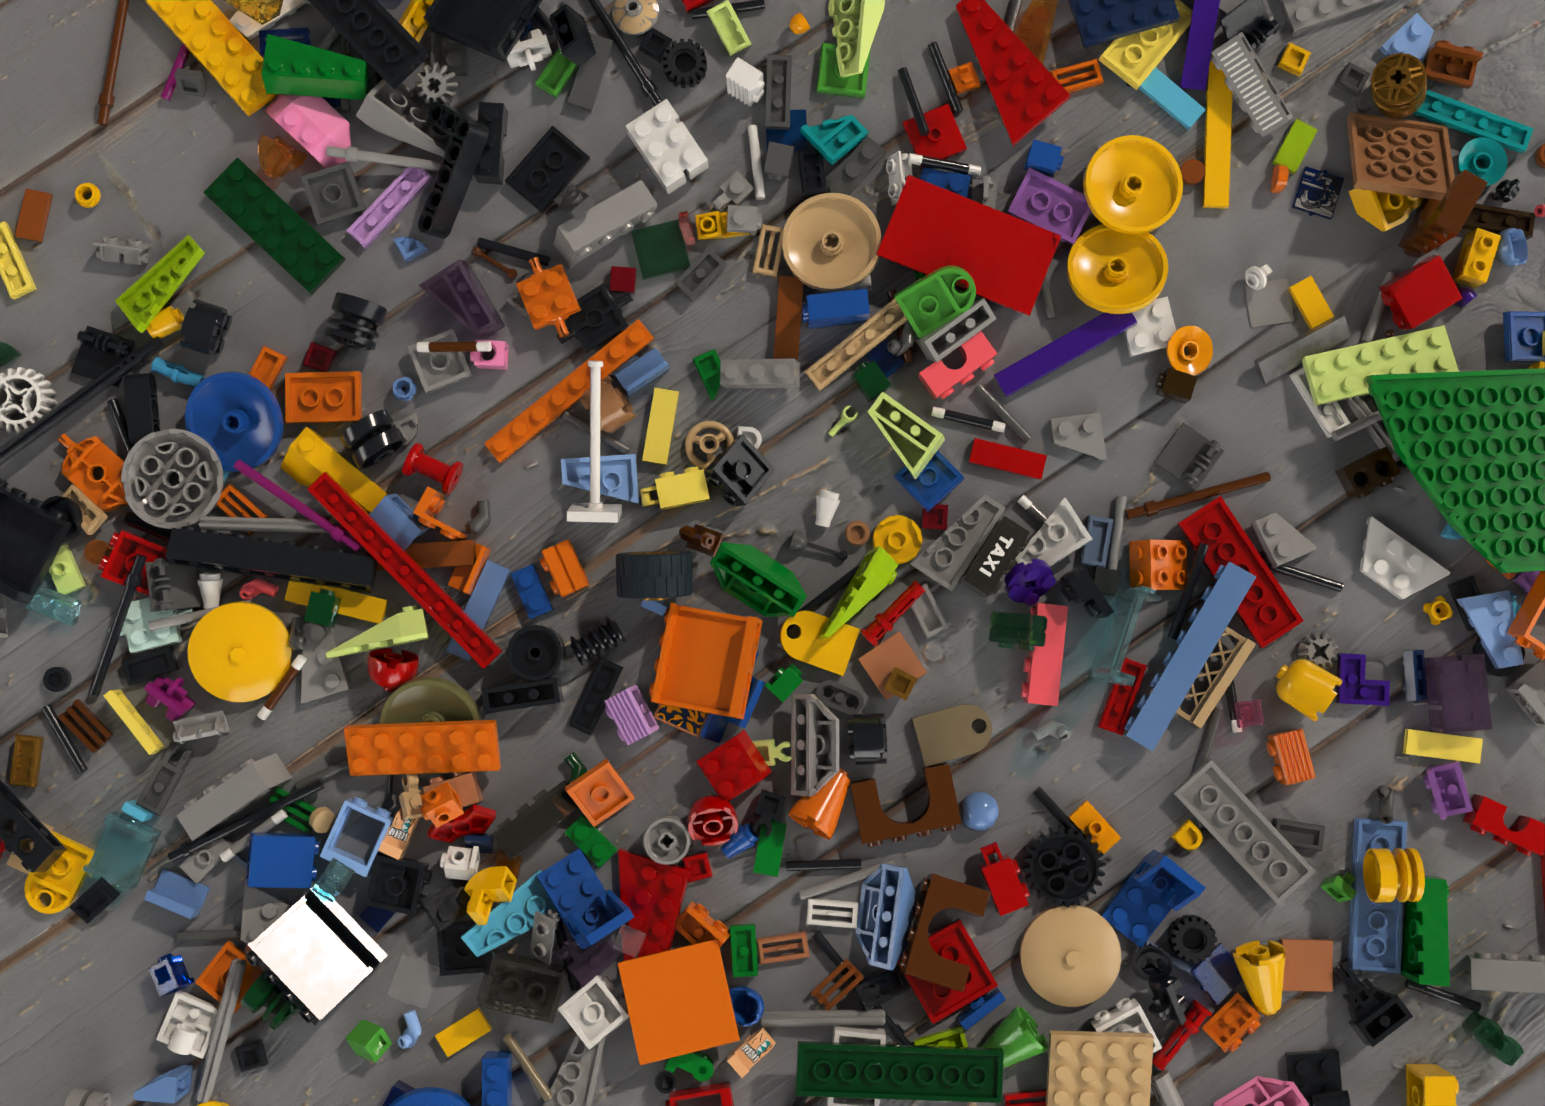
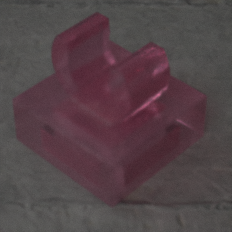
M1261 699L1233 703L1238 728L1265 724Z

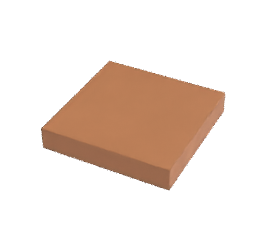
M900 631L858 658L885 700L894 695L883 689L894 667L918 679L927 673Z
M1280 938V943L1284 946L1286 953L1283 991L1333 992V941L1330 939Z

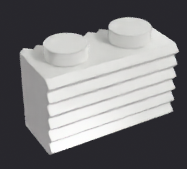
M738 57L726 74L727 93L731 94L732 97L735 96L740 102L743 101L744 104H748V107H751L754 102L758 104L765 93V90H763L765 82H763V72Z

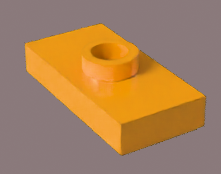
M1087 800L1068 816L1078 828L1083 830L1085 836L1087 834L1092 836L1091 843L1097 841L1099 844L1097 850H1102L1103 854L1121 839Z

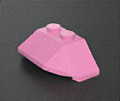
M279 94L264 110L325 169L349 162L345 158L326 156L327 146L339 148L351 146L350 123L322 97Z
M1260 1076L1253 1078L1214 1102V1106H1309L1294 1082Z

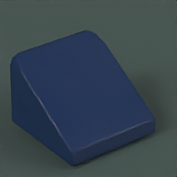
M471 833L465 836L466 848L479 846V853L493 852L494 835Z

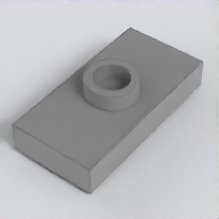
M223 837L193 852V855L188 857L179 867L198 884L222 861L219 855L233 844L226 837Z

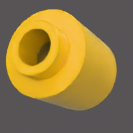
M168 306L160 310L146 329L153 339L156 337L162 339L182 328L184 316L178 308L174 309L172 306Z

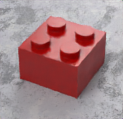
M742 730L696 761L717 795L727 802L760 782L772 772L745 730Z

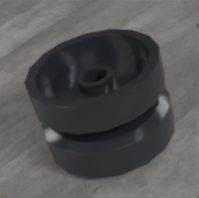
M385 409L363 417L352 424L340 436V441L345 449L354 451L352 459L359 469H366L383 461L400 449L406 442V438L400 429L391 428L394 420Z
M542 625L525 626L516 631L509 640L507 648L508 663L512 670L522 678L532 681L548 679L555 675L564 665L566 658L565 643L560 634L552 628ZM533 648H538L540 650V655L538 657H533V654L535 653Z

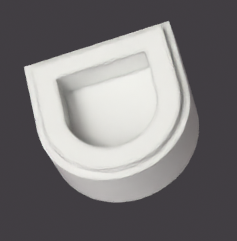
M738 426L737 436L743 434L758 450L762 442L760 432L753 427Z

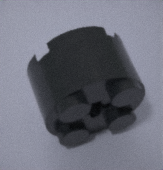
M194 299L193 303L196 306L188 308L183 320L180 334L185 336V342L180 341V346L209 356H213L215 353L221 354L225 344V340L221 338L224 329L229 330L232 316L227 315L226 308Z
M884 713L854 714L853 719L848 720V734L853 735V745H849L850 761L855 760L856 765L887 764V758H882V753L887 752L886 724H881L880 718H885Z

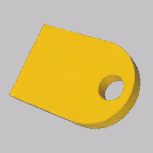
M798 611L794 617H787L780 628L779 639L783 650L789 656L844 676L860 629L844 624L829 638L823 640L819 636L829 620L828 617L811 611ZM792 624H796L800 629L798 637L794 639L789 638L787 635V628Z
M55 831L50 832L67 850L46 872H29L24 886L25 897L30 906L38 912L53 914L65 910L75 901L98 851ZM44 892L51 896L52 901L49 906H45L41 902V895Z

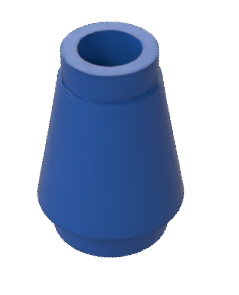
M748 823L743 826L739 825L736 834L734 831L730 836V840L721 846V850L730 859L755 846V842L759 837L757 833H753V828Z

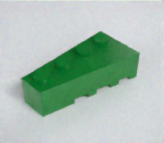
M267 34L262 68V79L267 94L358 100L366 98L370 81L366 61Z
M1425 876L1424 893L1420 901L1410 902L1407 900L1405 902L1401 975L1418 984L1450 987L1447 904L1449 887L1446 879L1437 876Z

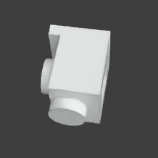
M449 846L448 852L442 853L440 867L444 868L445 878L469 881L478 872L480 863L479 846H474L473 848Z

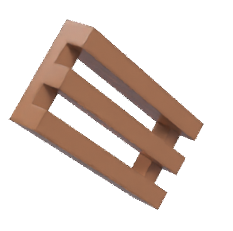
M806 931L756 938L760 965L810 957ZM802 938V942L762 947V944ZM802 947L804 949V952L764 957L763 954Z

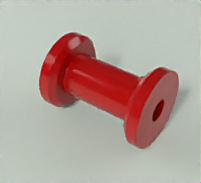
M417 442L410 449L405 459L402 474L410 476L415 472L441 483L443 493L449 495L456 487L464 465L456 461L450 466L424 454L423 445Z

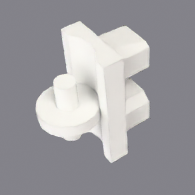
M540 29L530 31L528 40L520 42V39H518L507 57L510 68L529 65L531 71L536 70L535 62L553 56L546 34L543 35Z

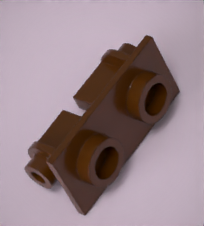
M695 524L694 528L686 525L679 530L681 539L688 542L686 547L715 557L724 536L723 533Z

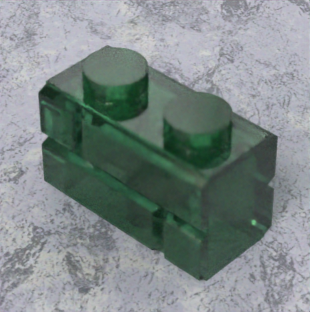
M1005 612L991 613L990 625L992 627L989 632V640L991 642H998L999 648L1013 649V645L1018 644L1019 650L1034 651V646L1043 647L1045 645V631L1047 628V618L1045 616Z

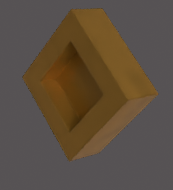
M894 667L883 689L906 701L918 678Z

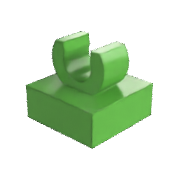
M1348 871L1344 876L1339 873L1336 876L1325 878L1320 885L1338 903L1352 900L1357 893L1351 887L1355 878Z

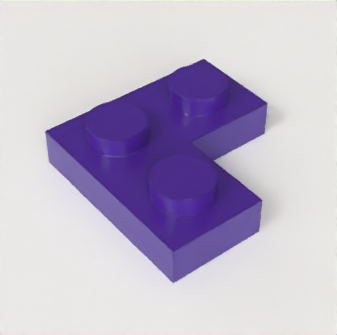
M1338 653L1337 677L1342 679L1341 686L1337 685L1336 703L1389 706L1390 681L1365 680V654Z

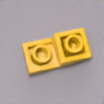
M714 211L695 215L698 240L750 235V233L727 232V212Z

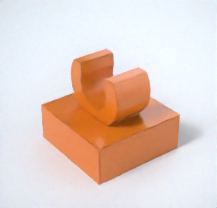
M972 61L949 69L948 72L957 95L980 86V81Z

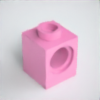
M475 340V342L490 341L492 349L495 351L494 357L488 361L483 359L484 352H470L471 362H474L478 369L508 370L509 345L505 341Z

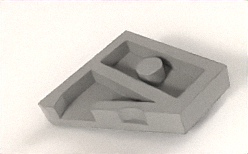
M1100 412L1049 420L1053 445L1092 456L1100 461L1107 460Z

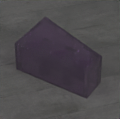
M459 259L418 285L441 306L446 308L476 337L486 339L505 327L504 322L475 272L466 261Z

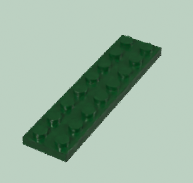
M798 1041L795 1094L796 1096L1002 1103L1004 1050L1000 1048Z

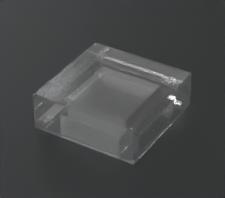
M623 924L612 948L637 958L647 933Z

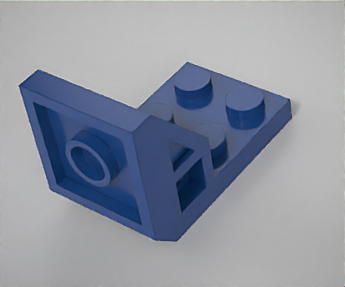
M580 848L536 875L537 880L558 911L570 934L582 949L593 945L634 918L631 910L610 889L607 891L604 889Z
M1153 849L1143 858L1100 915L1137 946L1143 947L1171 909L1175 911L1180 910L1199 897L1206 887L1166 855Z

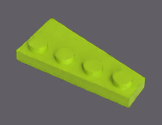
M189 234L115 300L133 326L141 333L145 331L150 322L205 254L203 249Z

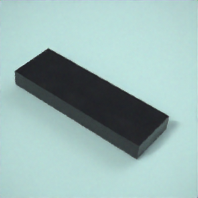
M600 657L571 718L570 726L589 735L593 734L606 706L604 701L610 698L624 667Z

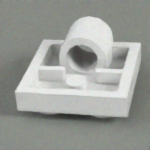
M177 991L156 1040L168 1044V1049L177 1054H192L204 1059L208 1052L219 1006L183 991Z

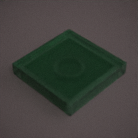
M679 219L631 231L643 280L686 270L691 266Z

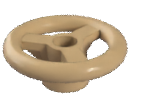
M704 421L698 423L689 431L686 437V454L694 465L701 469H706L715 459L714 453L718 450L719 443L726 439L728 448L734 441L729 429L719 422ZM706 428L717 429L721 432L717 436L713 434H705L702 437L696 435L699 431ZM707 441L714 442V447L712 449H707L705 447V443ZM693 442L698 444L700 449L707 454V462L700 460L694 454Z

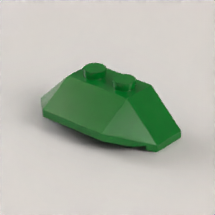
M722 542L715 557L710 561V565L714 568L722 589L765 617H794L807 598L806 593L791 570L752 545Z

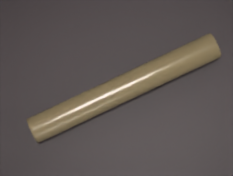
M511 1033L505 1035L502 1040L544 1101H548L554 1095Z

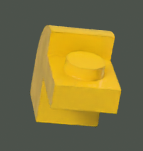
M507 866L485 868L477 872L466 884L464 890L470 896L466 912L477 925H487L493 902H511L517 879Z

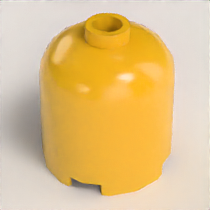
M1297 659L1288 666L1283 664L1275 676L1279 679L1276 685L1278 697L1313 722L1318 720L1317 712L1319 711L1323 714L1337 695L1333 691L1335 685L1341 686L1342 679L1306 659Z

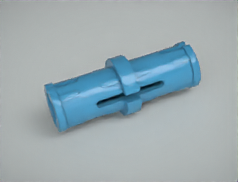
M156 357L151 366L152 372L171 378V381L174 383L181 382L193 388L205 379L203 374L186 369L180 363L176 365L160 357Z

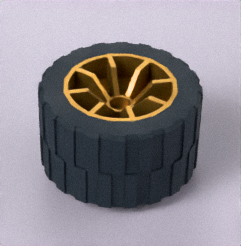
M646 551L617 554V596L646 601L690 596L693 593L692 553L689 551Z

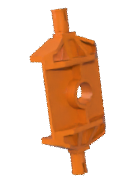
M65 433L60 436L62 438H58L57 441L67 449L66 452L68 454L62 464L61 473L105 512L128 505L125 499L124 485L121 482L124 461L105 445L100 437L94 436L75 443ZM100 466L104 470V475L100 480H95L93 471Z

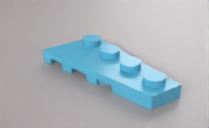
M540 869L514 890L511 902H500L490 911L487 925L475 924L461 936V939L477 957L533 928L535 911L544 915L550 909L556 910L536 878V875L542 872Z

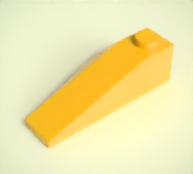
M308 427L289 446L280 466L295 481L307 487H310L324 472H328L365 511L370 513L388 495L317 432Z

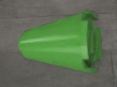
M1017 1006L1009 1013L981 1048L1003 1049L1004 1069L1045 1052L1049 1049V1045L1044 1034L1039 1036L1036 1029L1039 1026L1024 1008Z

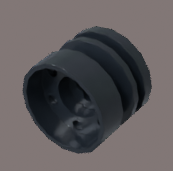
M337 292L331 309L340 314L341 317L340 319L329 317L327 322L336 326L337 329L325 327L323 334L339 344L354 349L375 350L376 343L366 338H379V334L370 329V325L382 326L387 309L371 301Z

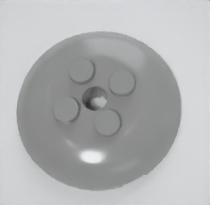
M167 429L153 432L139 440L128 453L121 475V482H123L126 495L125 499L133 512L145 522L167 529H179L182 526L188 527L198 523L200 517L207 516L216 506L221 496L224 481L221 461L212 446L202 437L182 429ZM177 473L179 475V484L173 486L171 477Z

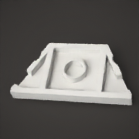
M1368 517L1366 520V525H1368L1366 539L1363 541V557L1360 561L1359 571L1398 599H1405L1450 574L1447 569L1374 517Z

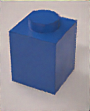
M1033 139L1024 170L1032 168L1046 176L1052 177L1056 170L1060 171L1064 160V156L1060 155L1062 147Z

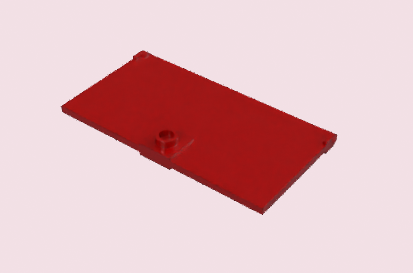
M908 175L876 255L925 275H929L944 266H958L966 270L973 278L977 296L1030 316L1058 243L1061 240V235ZM959 279L955 282L954 287L964 291L969 283L965 279Z

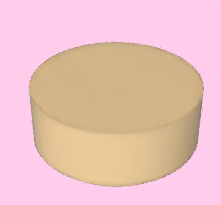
M327 807L317 808L309 817L310 827L320 834L331 830L336 821L335 814Z

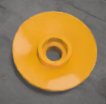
M1184 326L1177 329L1171 335L1167 344V358L1173 369L1196 375L1204 371L1211 362L1213 356L1212 341L1202 328ZM1185 346H1186L1187 349H1188L1187 355L1184 354V347H1185Z

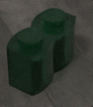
M1473 1011L1462 1023V1027L1469 1037L1481 1043L1489 1055L1507 1065L1513 1066L1524 1053L1521 1045L1512 1037L1504 1034L1502 1028L1495 1021L1478 1012Z

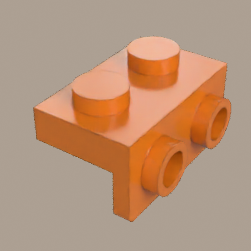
M693 901L678 917L675 928L692 944L717 938L719 948L730 936V933L727 932L728 928L724 923L712 919L708 915L709 911L702 904H695Z

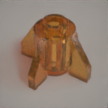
M261 134L257 142L259 165L263 168L262 172L273 179H276L277 176L283 177L298 168L307 157V154L296 149L294 150L278 135L273 140Z

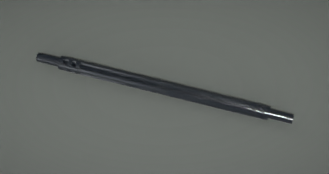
M156 337L136 351L134 349L0 447V466L143 363L145 357L163 345L162 341Z

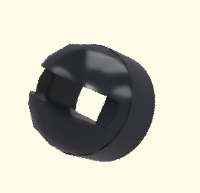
M663 1071L658 1073L655 1078V1086L659 1092L667 1094L675 1088L676 1080L670 1072ZM662 1076H665L667 1086L664 1088L662 1086Z

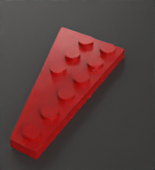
M622 848L618 849L621 901L634 915V918L622 925L624 961L670 950L691 870L673 864H660L648 856Z

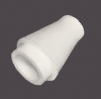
M820 489L819 495H816V525L830 527L831 520L841 501L839 500V493Z
M200 573V579L197 581L204 609L218 607L223 584L221 573Z

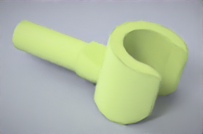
M851 406L844 408L840 420L828 432L831 437L846 423H852L857 417L858 412L851 418L846 415V411Z

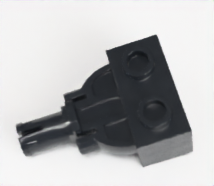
M1346 962L1339 965L1340 968L1336 967L1333 969L1334 974L1338 976L1347 988L1348 994L1345 993L1343 997L1349 1003L1348 1010L1352 1020L1348 1023L1364 1044L1374 1047L1413 1017L1397 995L1373 986L1368 979L1360 981Z

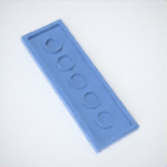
M1354 818L1352 876L1355 880L1351 887L1357 893L1350 901L1348 966L1351 970L1401 973L1404 902H1399L1396 898L1392 902L1385 903L1370 901L1364 887L1363 859L1365 852L1369 848H1387L1391 853L1395 848L1404 850L1406 848L1407 821L1393 820L1389 824H1384L1380 819Z

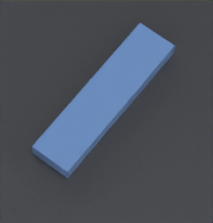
M490 560L486 561L464 610L483 631L511 572L510 569ZM451 638L446 651L470 661L472 657Z

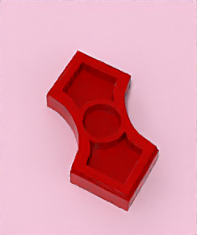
M473 804L464 811V814L438 828L432 823L427 831L428 837L452 844L457 838L466 834H484L495 820L496 810Z

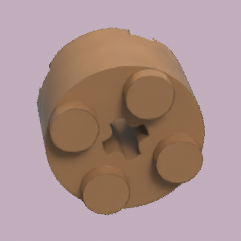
M607 375L601 379L600 430L612 434L635 418L636 414L631 412L634 409L619 387L614 389L611 385L614 381ZM589 388L579 398L587 410H590Z

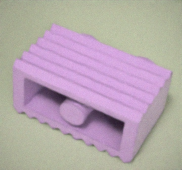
M636 684L604 701L608 717L614 719L618 727L617 734L622 741L626 742L627 746L659 729L657 721L654 720V716H652V712H650V708L647 706Z

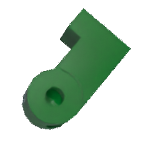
M700 1051L668 1058L664 1069L673 1073L676 1067L692 1073L695 1079L702 1082L709 1080L714 1072L712 1058Z

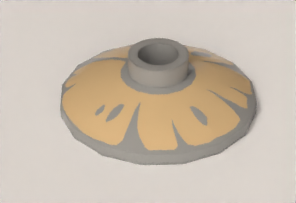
M616 0L612 9V20L617 29L624 34L633 36L644 34L652 29L657 22L660 13L657 0ZM637 6L635 10H630L632 7Z

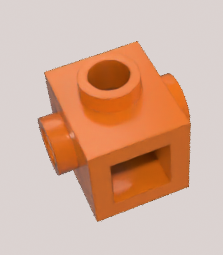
M448 781L420 796L423 804L420 810L426 821L431 820L437 828L464 814L460 797Z

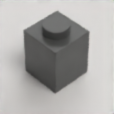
M769 141L764 172L769 173L768 178L782 181L783 176L789 177L794 146Z

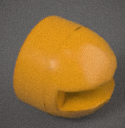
M798 12L791 18L789 27L793 33L803 34L810 29L807 20L801 12Z

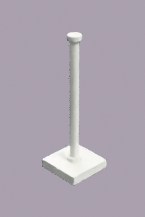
M592 360L588 361V366L590 367V502L572 503L567 511V521L618 523L622 515V504H603L600 502L601 367H603V361Z

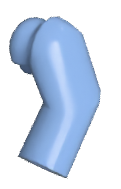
M415 1009L403 1014L407 1027L397 1041L402 1049L414 1046L422 1032Z

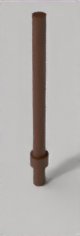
M129 0L118 1L103 92L99 94L98 99L100 109L97 124L102 126L108 125L110 108L114 106L115 97L113 96Z
M1264 472L1165 500L1144 502L1143 506L1125 510L1127 520L1144 515L1147 517L1157 515L1158 511L1269 482L1271 477L1269 472Z

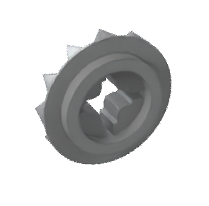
M1312 632L1301 640L1298 647L1299 659H1306L1327 670L1333 667V664L1338 659L1339 647L1335 642V638L1327 633ZM1314 645L1317 647L1326 646L1322 651L1325 658L1321 656L1313 657L1316 652Z

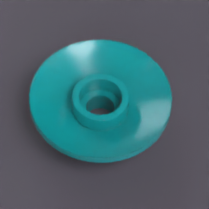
M1480 137L1469 141L1462 147L1458 155L1457 164L1460 173L1466 169L1487 181L1486 186H1490L1504 176L1507 170L1508 159L1505 150L1498 142L1490 138ZM1476 161L1481 162L1482 168L1476 165Z

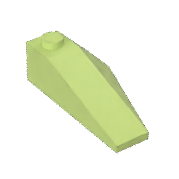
M829 0L828 10L829 16L833 17L834 22L832 33L837 39L836 56L841 77L862 73L884 11L885 0Z
M417 605L402 608V613L395 614L326 653V657L330 659L429 639L424 609H418Z

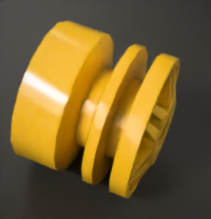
M1369 848L1365 852L1363 859V881L1370 901L1385 903L1392 902L1396 898L1399 902H1406L1407 900L1418 902L1422 899L1425 887V873L1421 856L1415 848H1405L1404 850L1395 848L1392 853L1387 848Z

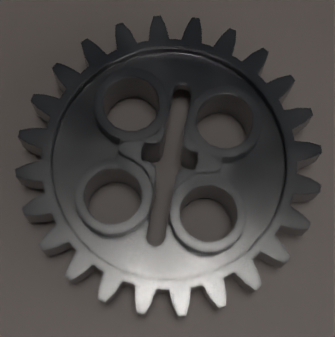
M1059 825L1058 832H1054L1051 827H1048L1049 835L1046 836L1040 831V841L1034 838L1031 839L1035 847H1026L1027 852L1031 856L1023 857L1024 862L1029 864L1023 867V871L1030 873L1025 877L1026 882H1033L1029 886L1031 891L1039 889L1036 894L1038 899L1046 895V904H1049L1054 899L1056 907H1059L1061 901H1064L1066 907L1069 908L1070 901L1074 900L1075 904L1079 906V898L1082 897L1084 900L1089 901L1087 893L1091 892L1095 895L1097 893L1093 886H1102L1098 876H1105V872L1099 868L1105 866L1106 863L1104 860L1098 859L1104 854L1102 850L1095 851L1099 844L1097 841L1090 843L1092 839L1090 834L1082 837L1083 830L1081 828L1076 833H1073L1072 825H1069L1067 831H1064L1062 826ZM1076 845L1078 847L1076 854L1071 856L1065 854L1068 846ZM1053 854L1054 860L1051 863L1045 864L1041 862L1043 855ZM1081 858H1085V861L1077 862ZM1062 862L1067 864V870L1065 871L1061 868ZM1085 869L1087 871L1085 877L1082 879L1075 878L1074 873L1076 870ZM1043 871H1050L1048 874L1043 875ZM1054 877L1063 879L1062 884L1058 887H1052L1050 881Z

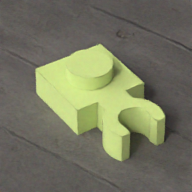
M774 739L752 740L768 766H775L777 758L783 762L791 760V755L783 753L784 747L791 746L790 741H784L775 746Z

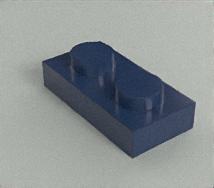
M1424 650L1403 651L1401 664L1405 671L1403 690L1407 701L1427 700Z

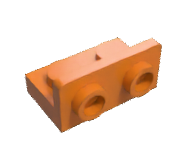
M1237 992L1201 1028L1225 1053L1229 1050L1234 1052L1243 1043L1241 1038L1247 1032L1251 1035L1260 1027L1261 1023L1259 1021L1261 1016Z

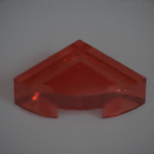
M688 211L679 213V227L685 244L687 246L695 244V236Z

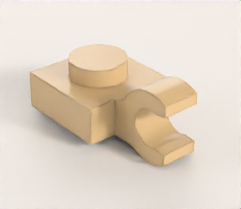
M406 774L407 778H402V786L405 792L399 795L404 820L421 818L423 815L420 807L423 804L420 796L424 794V790H418V774Z

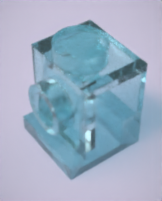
M332 858L311 890L333 903L346 887L355 871Z

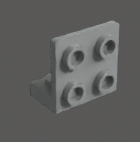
M1539 659L1505 690L1537 727L1545 728V661Z

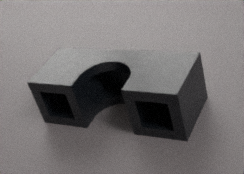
M479 102L478 121L488 127L489 135L475 169L474 177L478 183L503 185L505 160L503 158L502 145L503 136L507 135L508 111L504 103Z

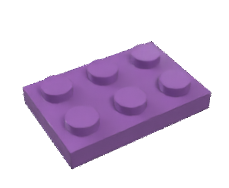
M1029 168L1007 214L1061 235V241L1073 246L1091 210L1084 194Z

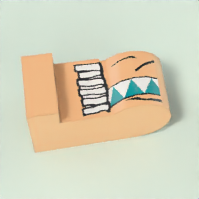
M400 808L378 851L397 860L403 858L420 818L404 820L402 808Z
M760 1027L727 1055V1062L743 1078L774 1047L776 1042L763 1027Z

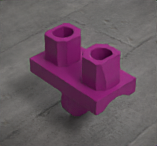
M160 676L154 682H149L144 688L148 692L145 702L155 708L162 703L168 708L164 713L165 717L172 722L193 709L196 704L194 700L187 696L188 692L182 688L185 680L181 677L172 681L168 677L163 679Z

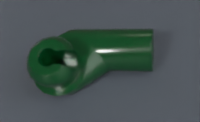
M574 752L564 759L572 769L567 785L587 772V768Z

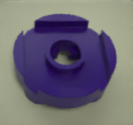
M1031 559L1033 563L1026 565L1021 562L1006 574L1004 579L1006 586L1004 588L1011 600L1033 605L1055 585L1056 579L1053 572L1044 560Z

